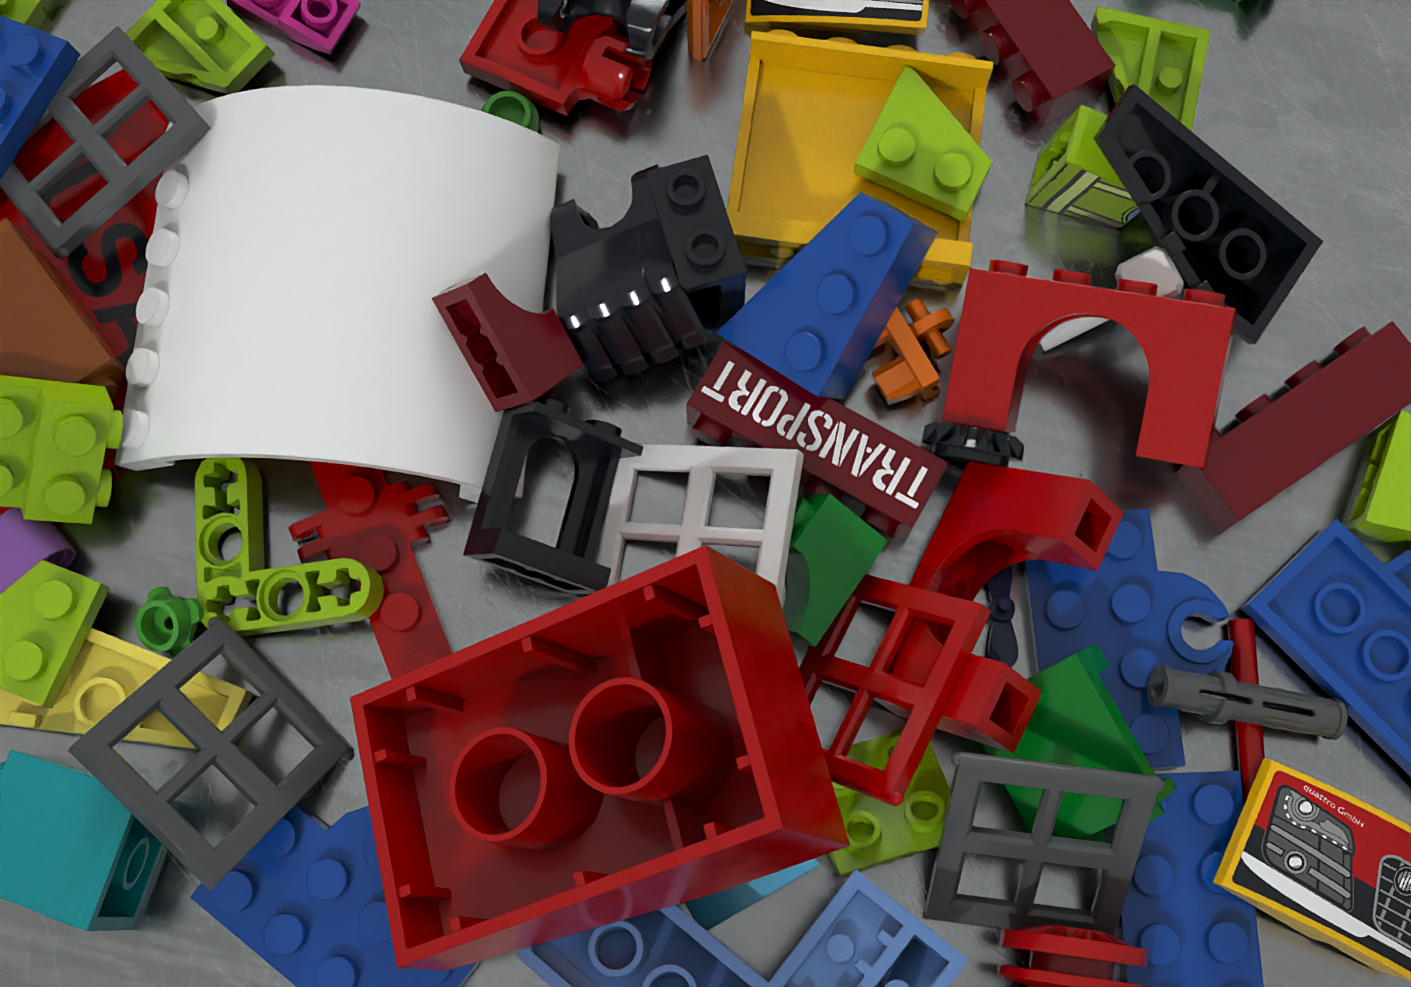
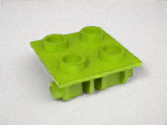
M903 729L853 744L846 757L884 770ZM930 742L908 786L904 800L898 806H892L832 782L850 843L848 847L829 853L836 874L839 873L841 878L848 875L851 876L855 869L860 872L885 863L890 864L897 859L909 858L914 856L915 853L938 846L950 787Z

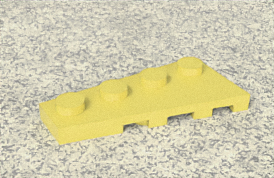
M91 628L53 708L40 705L0 688V725L84 735L170 662L171 659ZM201 671L179 689L221 731L247 708L253 695L252 692ZM157 709L122 739L123 741L198 750Z

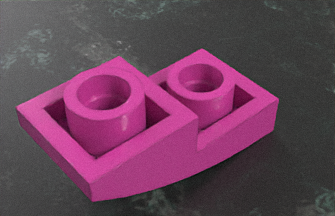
M226 0L228 7L254 22L297 43L331 55L361 8V3L357 0Z

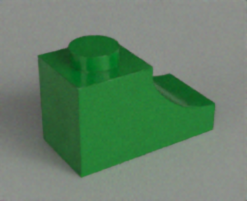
M831 494L806 495L805 498H797L786 567L787 593L782 611L792 643L816 647L888 542L887 539Z

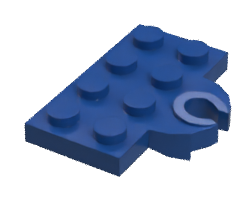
M1149 508L1122 510L1124 514L1098 571L1046 560L1022 561L1036 674L1098 643L1110 664V667L1099 672V675L1152 770L1179 768L1186 764L1178 710L1166 707L1157 708L1150 705L1147 698L1148 679L1152 670L1157 665H1165L1172 669L1205 675L1213 670L1223 671L1232 654L1233 641L1219 640L1209 649L1197 650L1185 642L1181 633V626L1183 620L1187 617H1200L1213 624L1228 618L1229 613L1223 602L1206 584L1184 573L1158 571Z
M1336 518L1305 545L1241 609L1329 697L1342 700L1346 705L1348 715L1411 777V550H1407L1383 564Z
M297 802L215 887L209 890L201 883L190 896L192 900L296 987H462L481 962H475L448 971L397 968L369 806L346 813L329 828Z

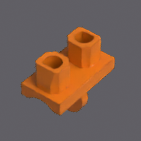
M921 298L909 302L905 309L914 323L910 327L898 307L895 308L874 348L888 341L898 358L871 372L876 386L888 405L909 399L918 393L924 401L940 393V388L937 385L940 377L921 346L927 344L936 360L945 357L952 351L943 336V333L955 322L954 317L947 308L929 313Z

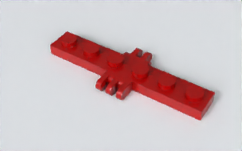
M310 461L328 510L295 522L288 527L293 541L305 540L317 534L319 536V540L306 544L297 550L301 564L315 562L327 557V560L348 558L376 569L382 577L384 594L379 608L368 618L391 679L454 653L414 550L415 547L429 541L427 529L440 525L449 519L443 505L434 506L421 512L417 508L436 500L440 496L436 484L426 483L410 490L407 481H399L389 485L382 469ZM354 579L358 591H361V582Z

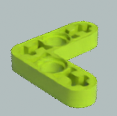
M243 457L206 458L202 461L195 477L197 600L203 609L201 622L206 628H209L208 622L212 617L222 618L240 637L360 621L370 617L377 611L384 594L382 577L376 569L357 560L339 558L265 569L263 495L259 469L254 463ZM230 471L238 474L237 482L228 485L227 493L219 489L220 482L228 480L230 478ZM231 506L240 509V513L238 515L233 513H219L220 511L231 512ZM238 527L243 538L242 547L237 555L224 561L218 552L219 539L227 529ZM351 578L361 582V591L352 593L350 601L333 595L324 596L322 586L329 589L345 588L350 585ZM298 581L303 588V602L293 614L284 616L278 608V594L287 583ZM233 596L250 601L256 600L258 609L252 607L236 608L231 611L230 617L222 613L223 605L231 603Z

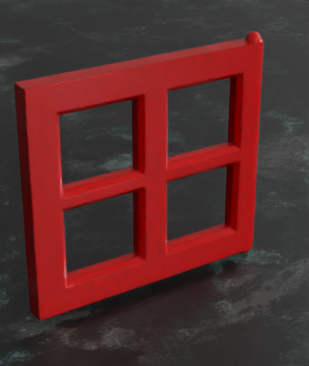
M865 574L816 647L809 646L799 667L809 704H811L821 682L856 693L829 750L822 748L832 782L892 806H898L903 802L908 786L991 613L988 608L977 602ZM860 603L896 612L869 667L834 657ZM914 617L952 627L925 684L887 673ZM874 699L912 711L884 770L846 757Z

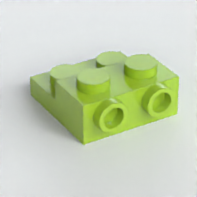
M0 375V507L21 508L24 520L92 524L95 506H108L111 496L112 475L110 469L102 468L106 448L118 449L120 445L123 416L120 410H113V404L105 386Z

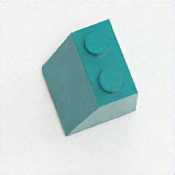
M11 749L7 760L0 764V898L85 931L134 930L165 846L90 772ZM174 800L170 805L178 812L181 801Z

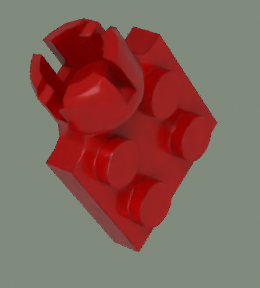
M494 0L459 59L464 73L504 90L517 92L537 104L568 116L572 107L579 100L588 99L616 111L630 110L637 103L639 97L628 92L629 86L644 91L652 66V59L645 60L623 53L628 43V36L617 31L620 23L611 17L591 15L579 18L570 26L566 33L537 25L538 0Z

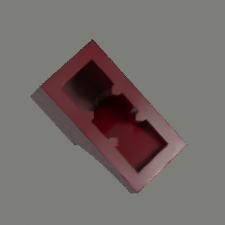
M487 273L451 286L432 298L495 412L532 402L584 365L554 308L541 313H533L516 306L501 294Z

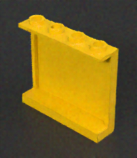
M781 29L771 30L767 33L752 31L748 72L726 210L742 259L786 265L842 209L862 192L894 206L938 232L911 282L962 288L971 265L973 243L969 242L973 205L965 222H962L855 174L854 167L905 65L916 71L980 146L986 88L993 70V62L977 60L970 54L960 52L937 55L917 52L912 47L905 45H891L883 48L859 45L855 41L843 37L820 40L798 37L793 32Z

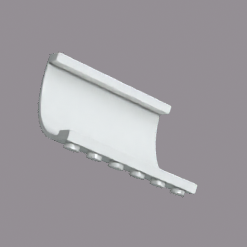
M325 85L280 86L231 93L192 106L211 128L163 170V176L156 187L155 198L158 206L153 234L146 246L148 266L144 290L136 306L138 326L134 350L126 366L128 386L122 414L123 430L114 465L140 471L172 466L175 464V460L228 457L274 458L337 463L402 472L460 484V498L478 503L504 410L494 411L432 298L451 286L487 273L495 287L513 304L533 313H541L543 311L551 237L550 214L552 208H554L560 144L514 122L479 110L423 96L379 89ZM171 121L169 122L166 131L173 126ZM527 455L514 499L522 498Z

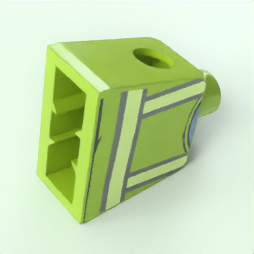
M1080 105L1039 150L1025 204L1112 228L1123 227L1140 212L1093 139L1107 119V115L1084 105Z

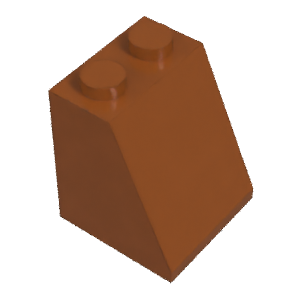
M4 218L0 221V375L105 386L110 399H114L119 392V388L128 382L125 367L56 267L7 218Z

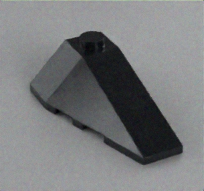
M1135 84L1128 86L1093 139L1190 289L1225 295L1223 306L1235 308L1238 312L1234 333L1246 343L1256 344L1323 243V240Z

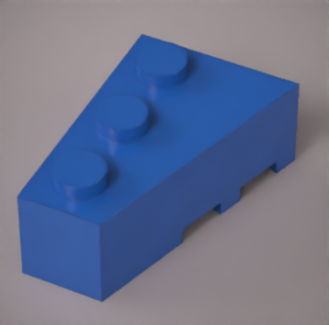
M860 192L716 333L817 397L845 399L938 232L894 206Z

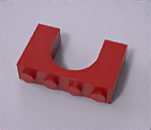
M990 260L988 271L970 268L942 421L1001 432H1015L1028 364L1040 341L1053 329L1068 321L1089 317L1104 318L1117 322L1128 329L1138 340L1148 362L1149 388L1136 456L1200 468L1207 467L1238 314L1235 308L1223 306L1225 295L1203 290L1185 289L1183 300L1156 296L1158 285L1128 279H1118L1116 290L1091 286L1093 275L1061 269L1053 270L1052 280L1027 277L1028 265L1002 260Z
M968 461L909 585L973 601L980 589L994 575L1010 565L1026 560H1046L1098 571L1124 512L1088 479ZM914 617L887 673L925 684L952 627ZM971 654L936 728L1014 754L1042 691L1006 663ZM874 699L897 716L908 719L912 712Z

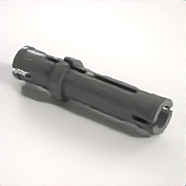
M1157 665L1152 670L1147 684V698L1151 706L1200 714L1204 721L1219 725L1226 723L1228 720H1234L1273 729L1321 736L1328 740H1337L1342 736L1348 720L1346 705L1340 699L1317 697L1281 688L1236 681L1231 673L1219 670L1210 671L1205 675L1172 669L1165 665ZM1199 692L1207 695H1216L1231 698L1232 701L1226 699H1217L1212 697L1201 696ZM1263 705L1293 710L1294 713L1265 708Z

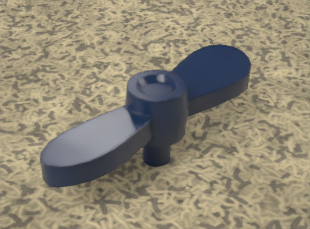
M1010 565L994 575L986 583V587L990 597L987 608L991 611L987 620L992 624L988 643L989 659L1006 663L1012 668L1018 659L1019 649L1011 622L1015 614V604L1009 598L1012 584V567Z

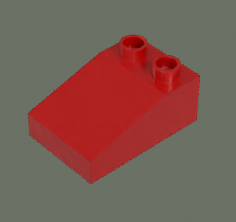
M706 545L350 697L397 968L448 971L721 892L850 846L775 584Z

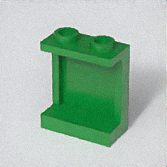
M1098 643L1026 679L1041 690L1042 694L1014 754L982 743L987 754L993 756L1156 776L1099 675V672L1109 668L1110 664ZM1170 776L1162 779L1165 783V788L1157 794L1149 822L1165 813L1160 802L1177 789ZM1004 784L1029 832L1032 833L1043 789ZM1063 792L1052 836L1095 842L1106 841L1107 837L1103 829L1116 824L1123 799Z

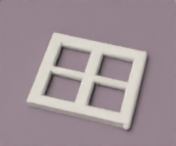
M636 443L643 446L641 456L619 459L604 514L596 558L597 564L611 568L607 587L618 583L626 539L677 543L675 558L705 544L759 548L755 574L775 584L781 604L804 457L802 452L798 449ZM638 470L689 473L681 525L629 522ZM716 474L771 476L762 530L708 526Z

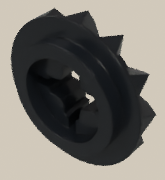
M935 421L924 427L921 442L933 446L932 454L966 463L972 461L1008 467L1009 461L1023 462L1024 444L1016 436L986 430L985 428Z

